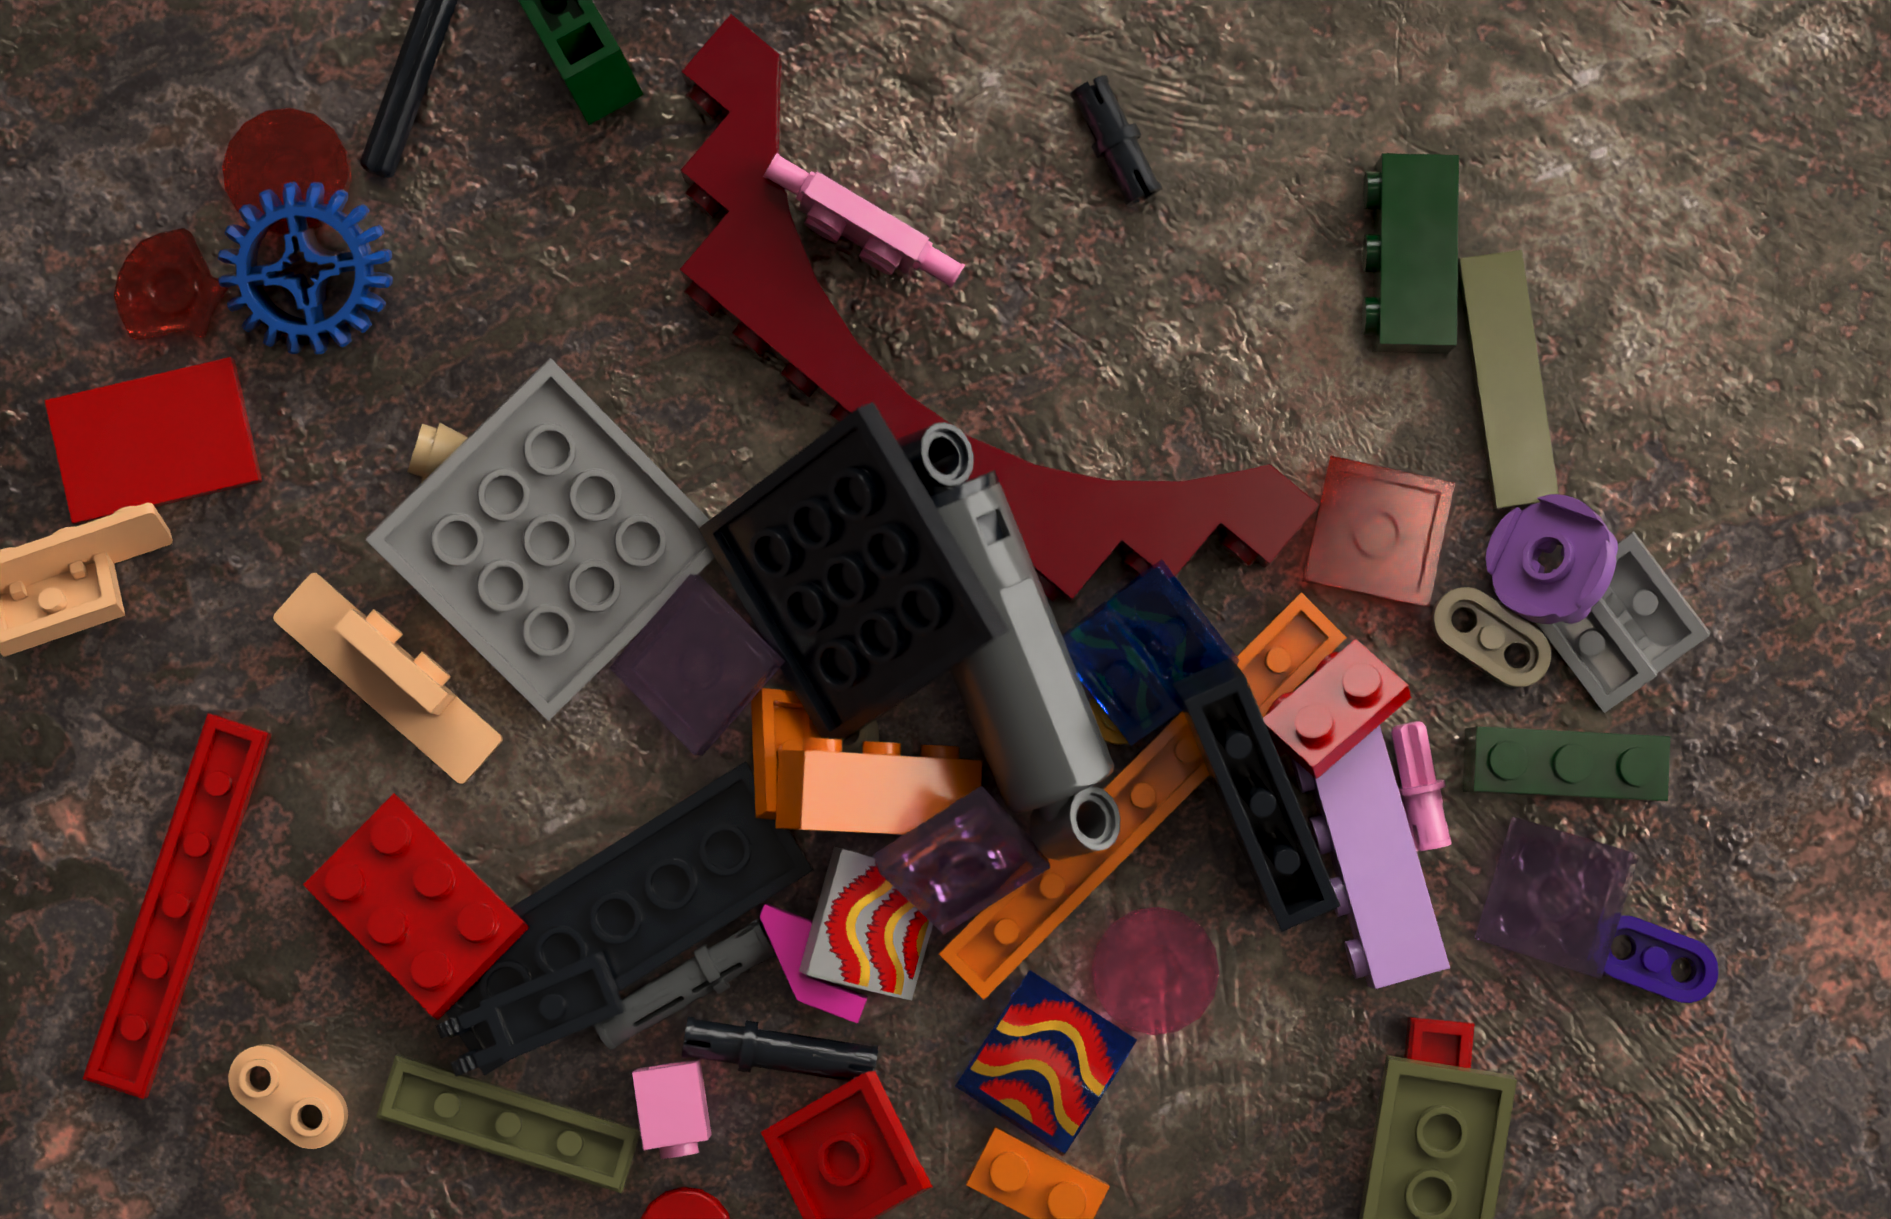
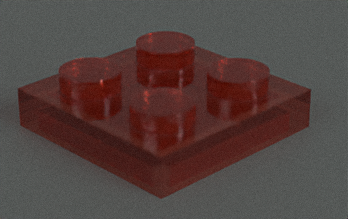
M1329 456L1302 582L1425 609L1428 608L1455 482Z

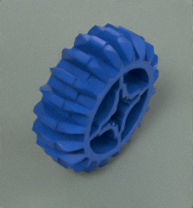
M296 182L284 184V204H282L277 194L271 189L261 192L259 198L265 214L251 204L243 205L239 209V213L250 228L247 229L240 225L232 224L227 226L225 230V235L230 240L239 244L240 248L223 249L218 253V260L223 263L236 265V272H230L219 277V285L226 288L238 285L241 295L227 302L228 309L230 311H237L248 305L253 313L244 320L242 327L245 331L251 332L260 326L262 322L269 325L263 339V343L269 347L274 346L281 339L283 332L288 333L287 349L290 354L301 352L305 343V336L309 337L314 353L323 354L328 349L327 332H329L334 342L340 347L351 343V333L346 322L354 329L362 333L366 332L372 326L369 317L361 310V307L370 311L380 312L386 305V302L380 296L370 291L371 287L388 288L392 285L393 277L387 273L374 272V264H382L392 259L391 250L381 249L372 252L369 242L380 238L384 234L382 226H373L363 232L358 223L367 217L369 213L368 207L361 204L346 215L342 210L348 201V192L342 189L337 190L331 196L328 204L323 203L325 190L321 182L310 184L306 194V201H303L301 190ZM307 217L318 219L333 227L344 238L351 251L337 252L323 248L316 239L314 228L308 227ZM286 218L289 233L284 235L285 252L279 261L257 266L259 248L265 235L277 222ZM299 250L304 253L307 262H317L318 265L335 264L310 277L314 282L313 286L308 284L304 274L277 272L301 260V257L297 254ZM355 271L354 285L348 300L336 314L325 318L322 303L327 301L326 284L329 278L343 272ZM262 285H280L287 288L294 295L297 309H303L304 318L290 315L277 307L269 299Z

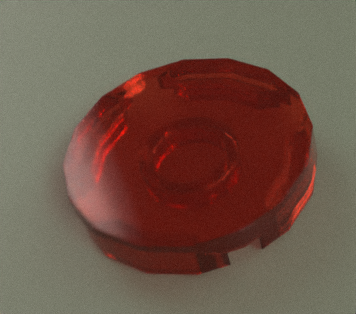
M294 108L267 110L245 122L230 140L222 165L225 191L238 213L243 205L251 204L265 214L260 203L259 194L267 189H271L276 193L282 204H284L283 187L284 184L289 182H296L298 184L303 201H306L307 190L311 183H323L325 190L323 203L328 204L331 196L337 190L342 189L348 192L352 181L350 156L336 131L315 114ZM307 217L309 228H314L315 230L323 226V221ZM286 218L277 222L268 232L281 236L288 234Z

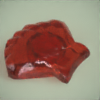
M185 228L158 233L141 240L126 257L117 275L114 299L119 316L130 338L146 340L185 329L197 337L204 338L207 334L213 312L228 288L221 287L219 285V278L212 277L191 232Z

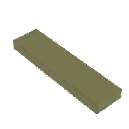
M1522 250L1459 258L1458 277L1493 510L1539 503L1538 497L1549 494L1559 495L1523 253Z
M400 1054L395 1056L376 1118L619 1193L624 1191L641 1136L639 1128L468 1075L461 1074L456 1077L454 1071Z

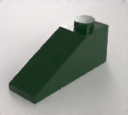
M518 0L588 125L644 95L619 45L592 0Z

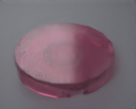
M1158 906L1131 910L1111 923L1096 943L1091 964L1094 992L1108 1015L1129 1030L1150 1035L1177 1032L1199 1019L1215 996L1220 974L1216 948L1203 927L1182 912Z

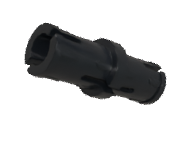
M1102 75L1093 79L1094 84L1090 86L1089 82H1086L1074 89L1070 94L1073 100L1076 101L1096 141L1091 146L1096 157H1104L1128 207L1139 203L1140 197L1143 196L1145 200L1163 188L1160 182L1157 181L1137 141L1141 133L1136 123H1128L1109 85L1107 76Z

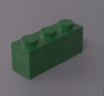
M1382 153L1375 164V171H1366L1364 176L1363 204L1364 209L1374 210V234H1365L1363 240V272H1373V297L1363 298L1362 334L1372 335V352L1448 354L1457 346L1459 155Z
M1479 726L1466 728L1463 792L1650 802L1668 801L1671 736Z

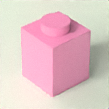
M695 1059L637 1068L633 1071L632 1076L643 1150L659 1148L661 1159L699 1153L697 1142L706 1141L712 1135L701 1060Z

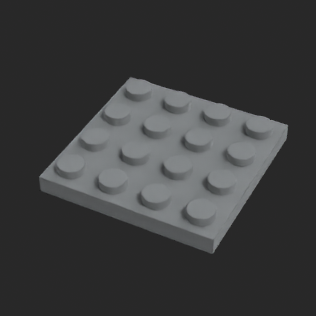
M551 358L537 369L365 538L548 721L715 558L698 529L710 519Z

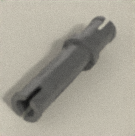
M758 919L753 921L750 925L739 930V932L710 948L707 944L693 950L694 957L624 997L622 1001L626 1012L594 1025L605 1046L611 1051L629 1040L632 1036L664 1020L698 998L714 990L718 994L730 988L729 982L769 958L775 957L776 953L761 922Z

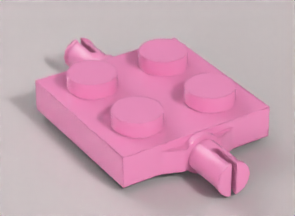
M778 153L763 176L797 195L796 199L801 201L798 210L808 216L804 224L809 229L834 243H837L842 235L863 248L859 255L863 261L885 274L892 275L896 268L905 274L909 272L911 267L915 270L919 268L952 288L965 266L963 263L957 262L932 247L933 243L928 241L929 237L818 171L816 173L813 171L808 173L784 159Z

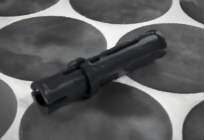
M690 1016L687 1018L682 1058L693 1057L739 1064L738 1071L751 1073L752 1067L844 1081H851L865 1072L874 1071V1068H876L878 1045L872 1044L870 1046L758 1029L759 1022L746 1020L745 1026L694 1019V1017Z

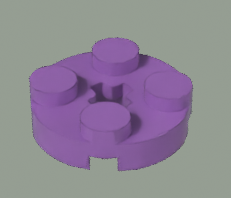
M1558 494L1538 497L1539 503L1531 504L1524 510L1516 507L1499 522L1491 535L1486 551L1487 572L1492 575L1493 586L1496 589L1495 593L1499 600L1518 616L1540 624H1554L1558 622L1577 623L1587 617L1591 607L1601 599L1611 583L1616 566L1617 539L1608 530L1601 517L1580 500ZM1557 545L1563 546L1561 555L1564 559L1557 569H1553L1552 572L1544 574L1545 567L1538 562L1540 554L1542 552L1552 553Z

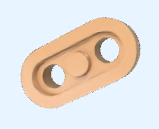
M269 1044L257 1045L241 1052L232 1062L228 1074V1083L234 1098L295 1145L306 1149L321 1148L335 1141L344 1131L348 1120V1109L343 1096L334 1087L283 1049ZM256 1066H262L270 1073L271 1082L265 1090L256 1089L251 1084L250 1074ZM306 1105H314L320 1109L322 1122L318 1128H309L302 1122L301 1112Z

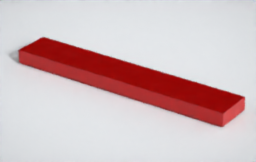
M207 714L82 1079L141 1099L148 1098L272 733L215 714Z

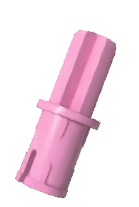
M1409 722L1393 727L1391 733L1402 785L1398 787L1416 851L1433 850L1449 846L1452 842L1445 819L1441 789L1446 787L1445 780H1436L1426 726L1423 722Z

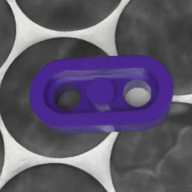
M1615 915L1606 918L1597 925L1591 935L1589 950L1592 961L1602 973L1609 977L1682 1003H1692L1705 998L1716 985L1719 970L1716 957L1700 941L1627 915ZM1619 935H1625L1631 942V952L1623 959H1617L1611 952V943ZM1683 957L1689 961L1691 973L1686 980L1678 982L1671 974V966L1676 959Z

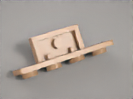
M144 503L138 506L124 507L115 511L112 515L77 527L59 529L50 536L18 547L0 549V653L2 656L6 657L125 616L114 564L169 546L173 542L171 531L152 503Z
M309 574L274 614L273 619L281 628L457 783L465 784L502 743V735L444 685L451 676L424 652L413 658L396 643L403 635L398 628L375 609L366 616L319 574Z

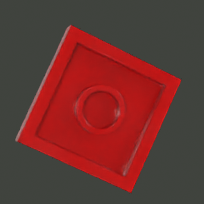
M875 1071L861 1074L761 1131L803 1219H876L933 1187L924 1168L917 1159L914 1148Z

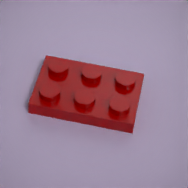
M395 793L303 884L397 982L437 1020L529 928Z

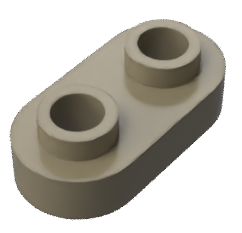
M1470 587L1457 588L1441 596L1434 605L1431 613V627L1436 639L1444 647L1499 684L1511 688L1525 687L1539 681L1547 672L1551 662V648L1544 634L1484 592ZM1465 609L1472 615L1473 625L1468 632H1459L1453 627L1452 615L1455 610ZM1511 644L1519 645L1525 651L1526 660L1520 668L1509 666L1505 660V651Z

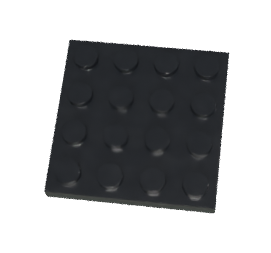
M874 402L855 409L698 528L821 738L840 739L842 742L1009 631Z

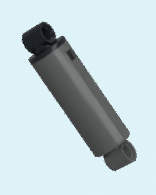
M946 422L933 424L896 439L1009 629L1007 633L950 670L1005 807L1013 813L1033 810L1030 815L1029 827L1031 837L1037 849L1049 859L1058 861L1108 849L1115 843L1119 835L1121 819L1113 798L1106 791L1094 787V785L1106 779L1113 772L1114 763L995 470L967 480L972 472L974 461L971 444L959 428Z

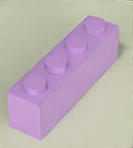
M1380 725L1317 780L1291 757L1301 793L1312 791L1318 816L1309 818L1315 845L1320 855L1330 854L1336 874L1335 878L1330 879L1341 905L1334 909L1337 917L1347 914L1354 939L1345 941V949L1355 979L1365 976L1368 987L1378 989L1450 968Z

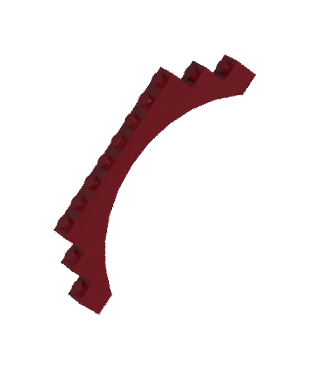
M730 14L681 71L685 84L690 88L685 97L711 120H715L719 114L725 117L681 169L684 181L690 186L684 193L685 196L711 218H714L719 211L725 215L680 268L684 280L689 283L683 293L711 317L720 309L736 322L738 326L732 331V334L757 356L761 357L768 349L787 366L780 374L803 395L810 398L816 390L835 406L829 415L837 423L855 409L874 402L895 439L936 423H949L908 395L857 343L819 285L791 217L786 189L772 180L763 177L777 153L780 154L782 75L780 54L735 16ZM965 434L971 444L974 455L973 469L967 480L995 470L1046 598L1051 602H1054L1061 595L1070 603L1118 545L1128 553L1122 562L1133 573L1149 585H1152L1157 578L1168 585L1215 529H1218L1225 535L1220 545L1237 561L1248 568L1256 561L1265 568L1275 559L1319 506L1317 502L1271 464L1187 481L1105 480L1039 466Z

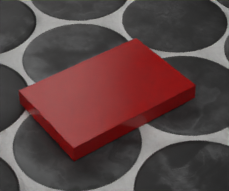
M232 357L44 400L71 522L74 525L85 524L112 515L115 511L128 506L152 503L155 507L263 482L235 359Z

